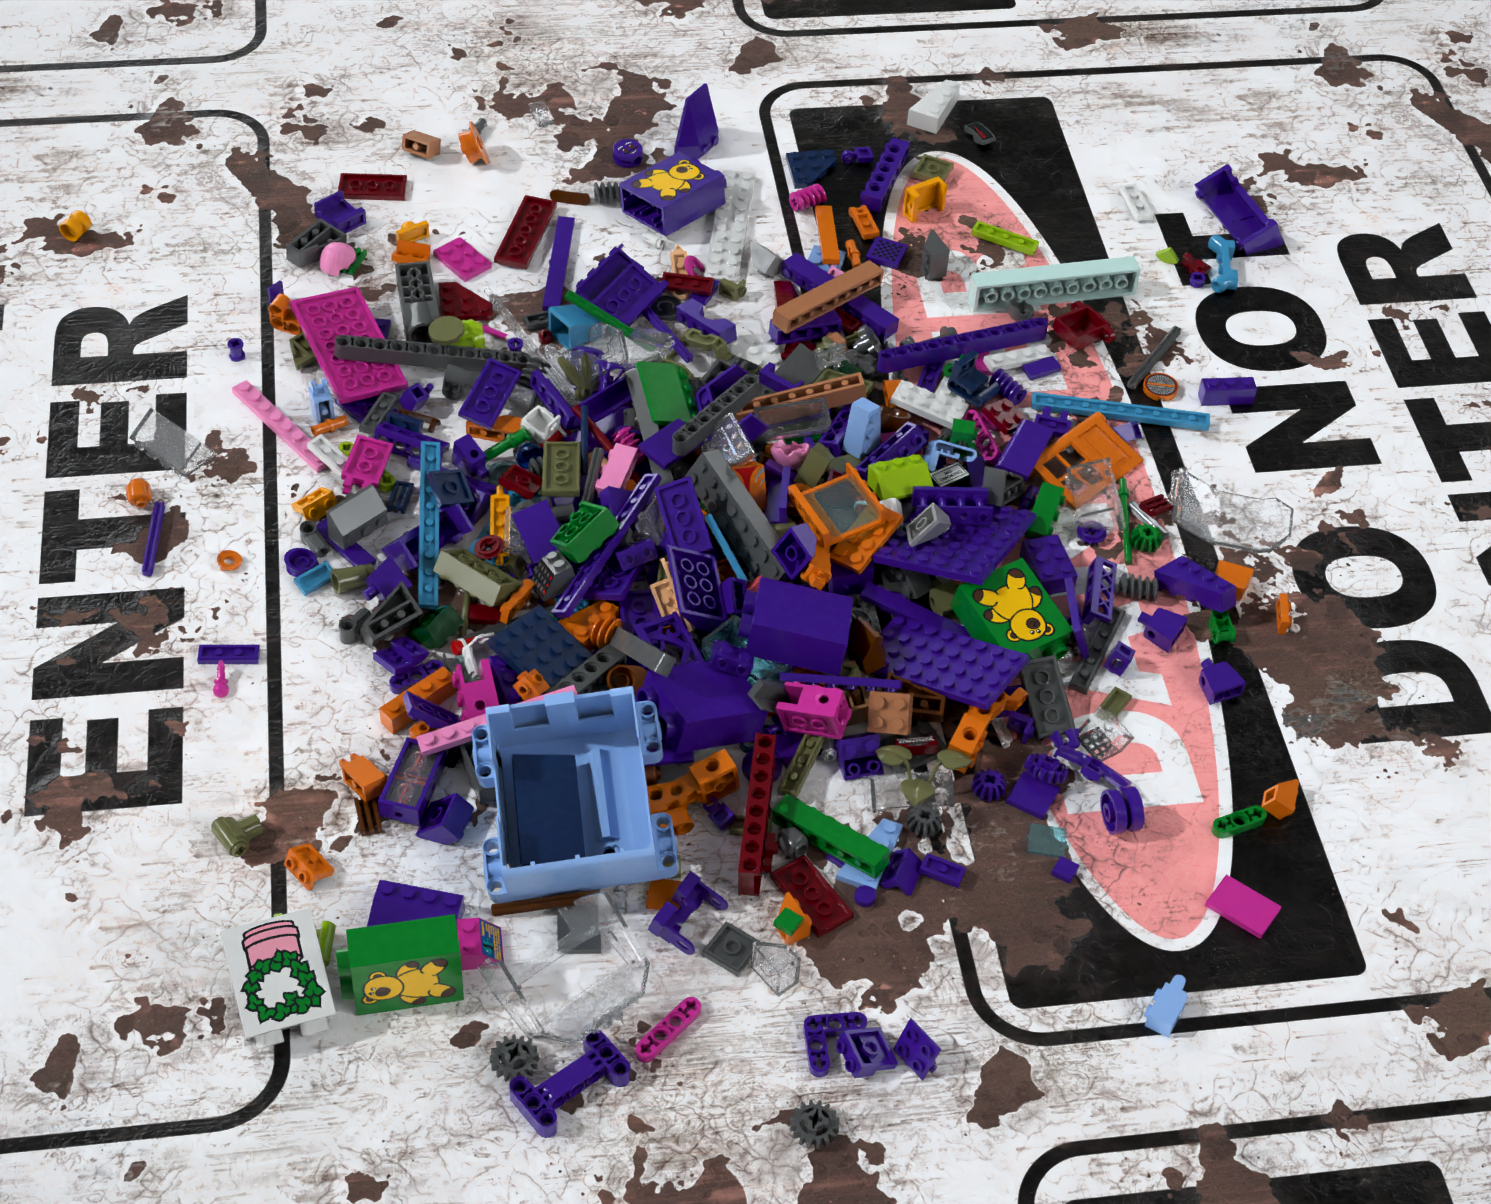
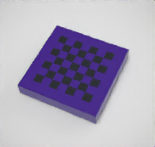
M876 236L866 255L865 261L870 260L875 264L897 270L908 250V245Z

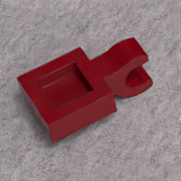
M1187 252L1183 255L1185 259L1181 261V265L1188 267L1189 273L1201 272L1206 276L1211 271L1212 266L1200 259L1195 261L1193 256Z

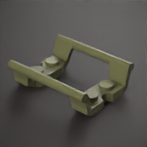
M690 328L679 337L685 347L691 345L706 351H715L716 359L720 358L728 362L733 356L729 352L726 342L719 336L713 334L703 335L701 330ZM674 349L663 359L653 361L676 364L687 370L688 379H695L693 373L684 364L673 361L678 355Z

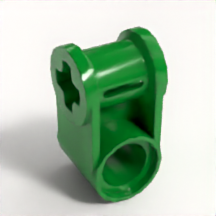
M1212 610L1208 627L1213 643L1219 644V642L1223 641L1235 642L1236 632L1228 611L1221 613Z

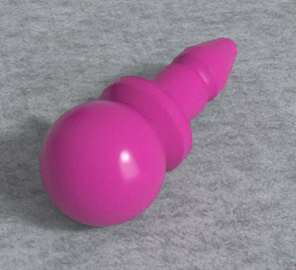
M220 660L217 666V679H214L213 693L216 697L222 698L228 695L229 687L227 685L228 679H225V665Z

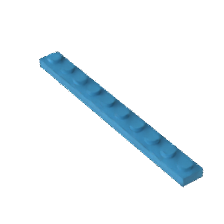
M1039 392L1032 393L1031 409L1043 410L1044 406L1051 407V412L1061 413L1062 410L1069 411L1068 414L1091 416L1095 412H1100L1107 419L1137 421L1140 423L1209 431L1210 413Z
M421 441L418 606L424 609L438 608V573L434 572L433 569L439 556V507L427 474L430 471L440 470V442Z

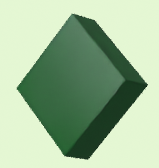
M785 907L773 921V926L792 936L803 923L804 918Z

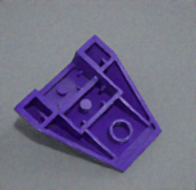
M706 83L685 99L674 146V154L681 152L692 159H700L719 142V130Z

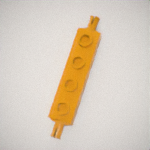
M500 485L496 487V494L491 495L490 535L501 537L505 545L503 553L498 554V558H496L495 564L499 566V560L500 566L504 564L503 557L509 556L510 495L504 494V487L502 485L501 491Z

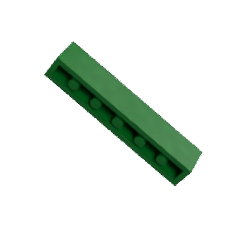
M786 794L772 809L774 824L783 829L796 827L808 838V843L874 879L890 863V850L885 845L878 844L868 836L854 831L850 826L843 825L833 817L819 812L815 807L806 805L798 798Z

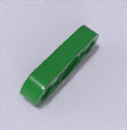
M1255 805L1219 817L1214 820L1211 832L1215 837L1224 839L1264 824L1267 812L1261 806ZM1234 819H1241L1244 825H1237Z

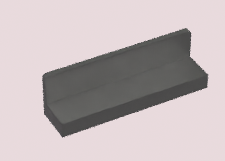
M758 679L748 692L749 697L763 711L777 713L776 706L778 702L791 703L783 683Z

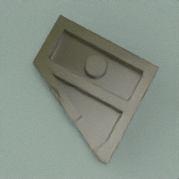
M303 332L289 339L297 371L317 361Z

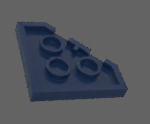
M828 149L786 153L785 157L794 189L807 188L810 185H814V182L817 179H821L830 167L833 168L836 165L834 150Z

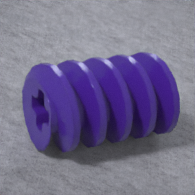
M1001 368L996 370L989 380V386L995 382L999 384V396L1003 399L1007 398L1014 406L1020 404L1027 394V390H1023V386L1014 380L1013 377H1009L1008 373H1004V370Z

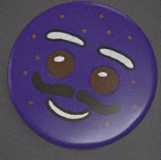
M623 139L614 144L613 161L615 164L623 168H633L641 164L643 160V147L638 141Z

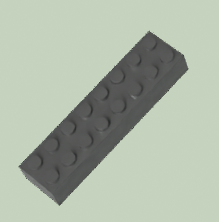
M720 450L702 452L685 475V477H692L698 497L755 579L762 575L764 578L788 583L791 580L771 551L781 538Z

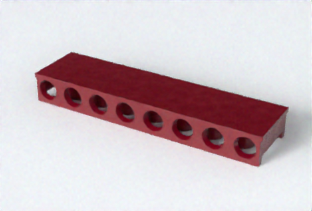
M757 732L755 735L738 867L739 896L760 895L776 756L774 755L776 735L759 734Z

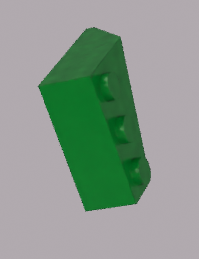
M581 501L579 503L580 509L577 512L571 513L569 516L570 522L560 527L550 540V543L570 561L578 564L586 561L589 558V554L601 547L603 541L607 537L612 536L620 526V523L607 507Z

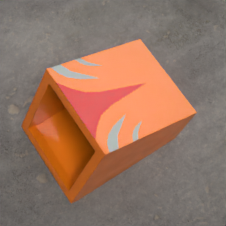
M755 460L729 463L761 511L766 510L767 496L764 465Z

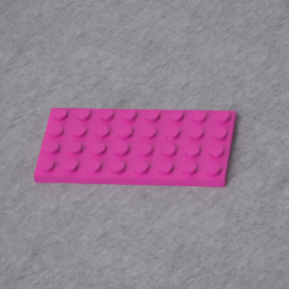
M358 286L290 301V306L339 405L378 396L382 392L391 393L408 388V383L398 364L339 359L334 355L335 338L339 335L385 339Z

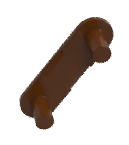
M554 189L550 192V199L561 203L586 206L591 200L588 193L569 192Z
M399 409L398 411L401 414L429 423L427 431L430 433L434 432L436 426L441 425V421L434 417L406 409Z

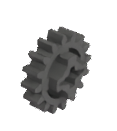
M513 1034L512 1039L504 1036L503 1043L496 1041V1048H491L490 1063L491 1070L496 1071L498 1078L503 1075L504 1081L507 1082L509 1078L516 1076L525 1077L526 1074L529 1076L533 1075V1069L538 1068L539 1053H537V1046H532L531 1039L525 1042L523 1035L520 1039H516L515 1034Z
M809 1100V1105L801 1102L800 1109L795 1107L794 1115L790 1117V1131H794L793 1139L800 1138V1145L804 1144V1142L808 1143V1149L811 1148L812 1144L817 1149H820V1144L822 1143L826 1147L829 1146V1140L835 1141L836 1134L839 1132L838 1125L840 1119L836 1117V1110L829 1111L830 1104L822 1106L821 1100L817 1104ZM815 1120H817V1123H816L814 1129H812V1126H813Z

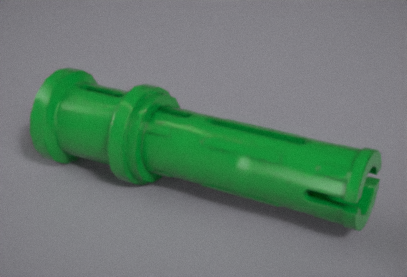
M524 425L521 426L520 430L513 434H507L504 440L483 451L486 454V462L511 448H518V445L526 440H532L527 428Z

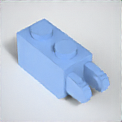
M321 378V384L319 385L314 380H311L310 387H308L311 414L317 425L325 422L328 418H335L334 406L326 378Z
M1177 974L1173 977L1170 984L1165 982L1162 989L1158 988L1152 999L1155 1003L1153 1005L1149 1004L1144 1013V1016L1147 1017L1144 1026L1169 1038L1188 999L1187 993L1183 991L1186 978Z

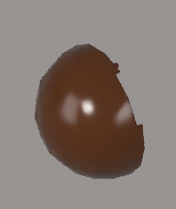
M879 405L881 407V432L883 433L896 432L907 421L909 422L911 418L909 413L897 408V406L891 408Z

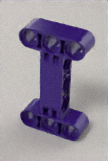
M589 1027L583 1032V1051L585 1052L583 1056L537 1087H534L523 1076H516L510 1081L511 1102L541 1137L550 1138L557 1132V1114L554 1110L605 1076L616 1087H624L630 1082L631 1067L629 1061L599 1028ZM622 1071V1072H624V1073H623V1074H617L616 1072ZM518 1089L524 1090L522 1092H516V1090ZM532 1105L538 1106L536 1108H529ZM544 1122H551V1124H549V1125H545V1124H543V1123H544Z

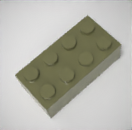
M463 547L441 550L433 569L434 572L439 574L440 578L453 582L455 587L468 591L471 597L481 599L489 607L500 606L504 602H508L514 592L517 593L522 584L519 580L487 561L477 558L475 554Z

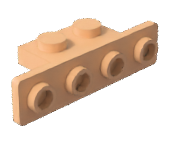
M662 558L660 560L667 579L649 586L662 617L670 615L675 611L681 616L670 574L669 561L666 562ZM683 617L688 632H693L692 627L695 626Z

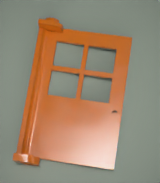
M1095 412L1048 445L1043 450L1029 478H1035L1039 475L1046 483L1064 488L1065 502L1077 511L1141 464L1144 459L1107 425V420L1102 413ZM1070 445L1085 459L1074 468L1059 454ZM1054 457L1069 470L1068 473L1059 479L1044 466L1045 463ZM1087 463L1103 477L1092 486L1077 472ZM1072 474L1088 488L1077 497L1061 483Z

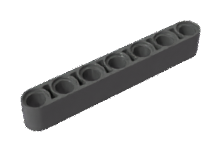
M752 373L744 375L672 435V452L677 456L687 455L759 394V377Z
M618 626L609 642V645L668 678L677 660Z

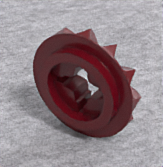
M497 535L484 536L476 542L474 553L482 561L486 559L491 561L493 557L498 558V554L503 553L505 545L502 538ZM486 546H488V547H490V548H493V549H492L491 551H490V550H487V547H486Z

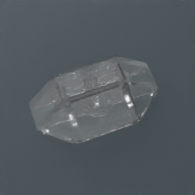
M732 412L716 422V429L712 434L709 445L711 451L719 449L731 467L742 466L758 456L748 436Z

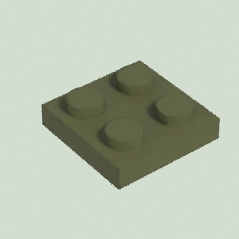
M924 154L913 170L912 177L926 181L939 176L945 182L954 168V163Z

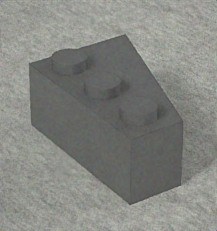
M402 581L364 622L359 631L369 648L419 621L423 614Z

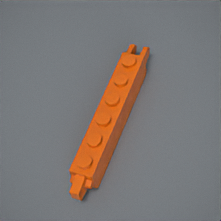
M802 517L798 520V525L805 523ZM817 539L814 558L800 573V577L818 590H822L825 583L827 584L832 576L829 546L823 548Z

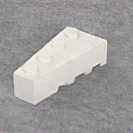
M947 79L909 109L907 125L937 134L959 99L961 84Z

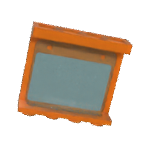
M849 462L846 463L845 475L806 491L800 492L795 484L788 486L790 502L805 523L808 524L823 548L885 523L887 511L884 504H880L876 494L870 491L867 482L861 479L858 470L853 468Z

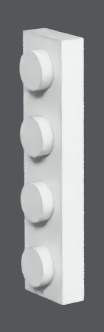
M1043 344L984 356L983 362L992 373L1000 368L1007 370L1022 367L1024 364L1053 355L1046 345Z
M322 434L309 441L307 448L341 478V473L348 457ZM353 485L352 488L358 492L362 487Z

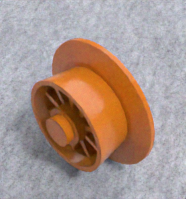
M470 121V130L458 133L461 151L466 155L470 164L483 159L488 165L490 162L482 138L474 123Z

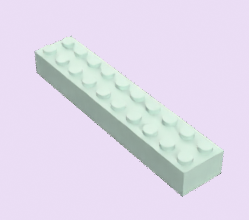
M1135 256L972 273L968 302L974 313L1008 309L1009 300L1016 298L1018 303L1025 300L1026 303L1032 306L1130 296L1136 293L1141 268Z

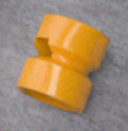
M75 210L69 218L59 225V231L64 238L75 242L84 232L91 228L92 221L83 211Z

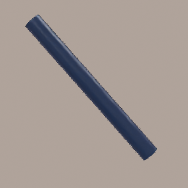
M587 405L581 406V475L588 474Z

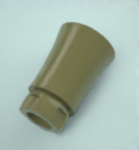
M361 564L331 569L330 577L335 593L340 595L357 587L367 585L365 580L375 570L373 565Z

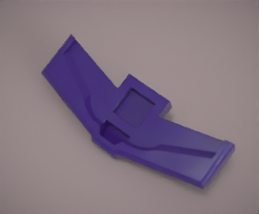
M1062 743L1053 756L1056 758L1058 755L1082 766L1080 773L1090 781L1095 780L1098 782L1100 777H1102L1119 789L1132 785L1130 780L1103 762Z

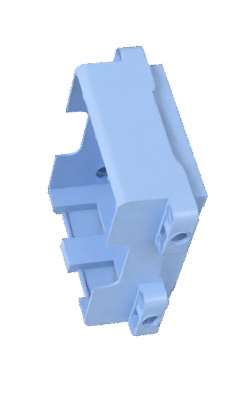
M633 686L580 695H574L573 691L544 695V700L486 707L487 724L479 725L473 729L472 741L473 760L478 782L484 788L495 787L498 837L487 839L482 847L486 889L492 902L505 903L562 893L608 888L666 879L677 875L679 871L678 849L672 818L667 813L651 814L645 765L658 763L663 758L660 721L658 720L656 705L653 702H636ZM647 712H651V713H652V714H650V715H644V714L647 713ZM486 736L485 739L479 740V738ZM651 749H657L655 752H649ZM496 751H498L499 758L502 760V768L498 765ZM513 754L575 755L585 857L580 858V855H575V859L535 864V861H532L529 866L520 867L512 771ZM490 773L489 776L482 777L484 774ZM661 824H667V825H668V826L665 827V828H660V827H659ZM492 849H498L495 853H489ZM607 849L615 851V853L604 854ZM668 862L673 863L670 867L664 866ZM495 888H502L501 891L497 893L493 892Z

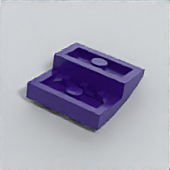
M408 636L390 640V648L373 652V660L395 676L414 668L429 656V652Z

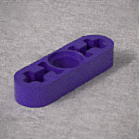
M431 660L402 674L392 676L389 680L391 692L400 695L435 672L434 668L438 670L444 664L440 660ZM419 674L422 676V678L419 680L412 679V676Z

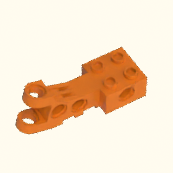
M1019 687L1011 696L1003 692L997 698V702H994L988 710L969 706V710L962 717L948 749L966 754L973 760V763L964 768L957 769V771L965 774L968 767H973L976 756L984 745V740L988 733L986 729L989 723L1004 710L1016 711L1028 697L1029 693Z
M726 749L716 751L709 757L694 762L688 767L689 773L671 782L647 785L651 814L670 811L681 806L687 810V805L697 800L699 803L709 805L713 803L710 798L711 796L719 800L740 789L737 766Z

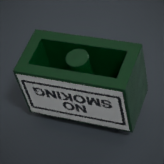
M959 461L930 472L934 487H969L971 475Z

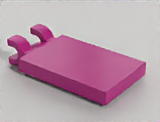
M358 434L341 473V479L344 480L342 494H350L353 485L362 487L361 490L370 484L378 488L394 444Z

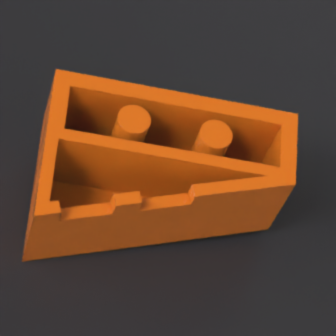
M600 600L572 614L569 618H564L558 622L588 651H591L596 646L590 641L591 630L595 622L600 618L606 620L611 615L619 619V607L607 600Z

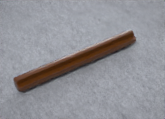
M593 889L495 903L491 905V912L493 916H502L593 903L598 901L597 890Z

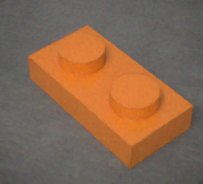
M1280 593L1276 603L1277 634L1285 635L1287 628H1290L1292 624V616H1289L1291 602H1288V594Z

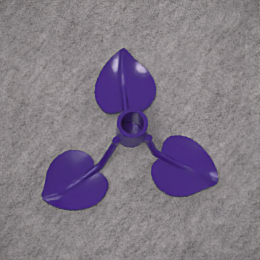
M575 346L572 350H581L598 357V359H595V362L599 364L598 381H600L598 392L619 380L625 371L634 368L602 360L604 352L593 347ZM602 368L605 369V371L607 372V373L604 374V375H603V370H602ZM621 369L614 380V376L610 375V370Z

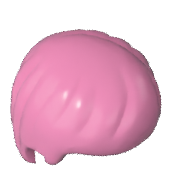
M329 243L324 247L320 257L321 270L328 275L338 276L341 269L347 270L350 264L355 261V250L346 243Z
M781 439L773 444L771 453L777 463L782 466H791V470H795L802 466L812 448L808 443L797 444L792 441L791 445H786Z

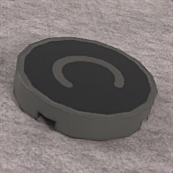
M665 294L661 295L649 308L663 322H671L677 320L676 306L682 304V302L675 296Z

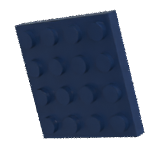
M540 605L489 638L486 643L518 675L525 670L529 673L536 669L550 686L548 690L593 656L590 651Z

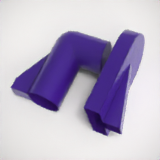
M1070 728L1065 731L1069 742L1063 743L1058 730L1054 731L1053 735H1049L1056 748L1061 743L1073 749L1080 747L1078 728Z

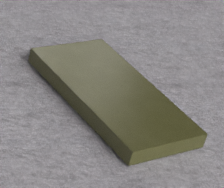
M544 442L542 497H580L581 442Z

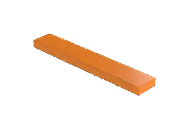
M815 205L822 263L839 265L840 256L832 206Z

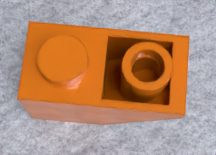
M1294 779L1279 783L1264 791L1261 807L1279 820L1294 813L1299 780Z
M790 892L785 893L779 914L787 907L804 919L792 936L776 928L787 946L809 936L812 925L810 917L803 913L799 901L793 898Z

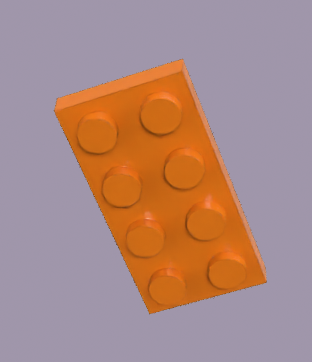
M867 506L848 531L875 521L878 518ZM886 508L887 514L885 515L884 524L840 541L830 552V561L861 575L872 561L873 555L884 546L903 522V515Z

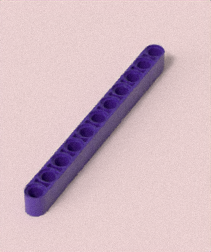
M1040 317L884 349L879 351L877 370L882 373H891L957 359L962 354H968L972 350L980 354L1041 341L1046 338L1048 320Z

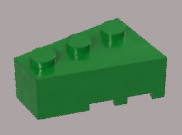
M1046 482L1042 483L1032 509V513H1036V520L1026 531L1025 538L1034 539L1053 535V525L1055 522H1058L1059 511L1066 500L1064 488Z

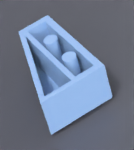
M864 397L854 401L851 405L842 450L858 459L869 455L881 445V407Z

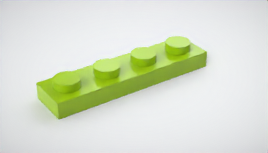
M977 221L971 231L972 236L1031 256L1034 255L1039 247V241L981 221Z

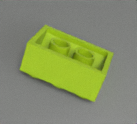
M919 454L894 458L884 462L879 461L868 465L867 484L881 501L889 498H896L898 500L912 497L913 486L934 487L928 465Z

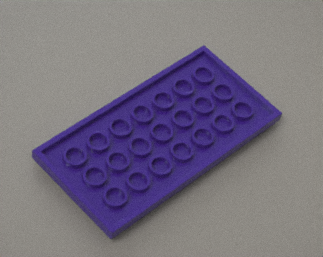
M895 616L880 632L883 638V642H881L882 647L886 652V666L871 674L887 678L889 671L902 679L910 680L911 683L944 695L946 698L988 710L1029 662V656L915 620Z

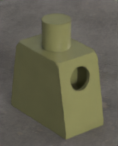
M938 579L933 580L934 588L930 590L928 598L933 612L949 620L956 618L957 615L950 604L959 585L954 581L941 584Z

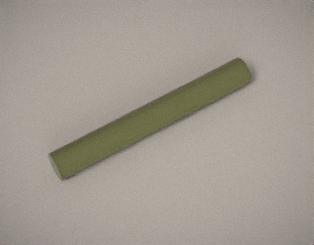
M468 591L464 593L461 614L464 623L460 626L459 639L467 635L472 599Z

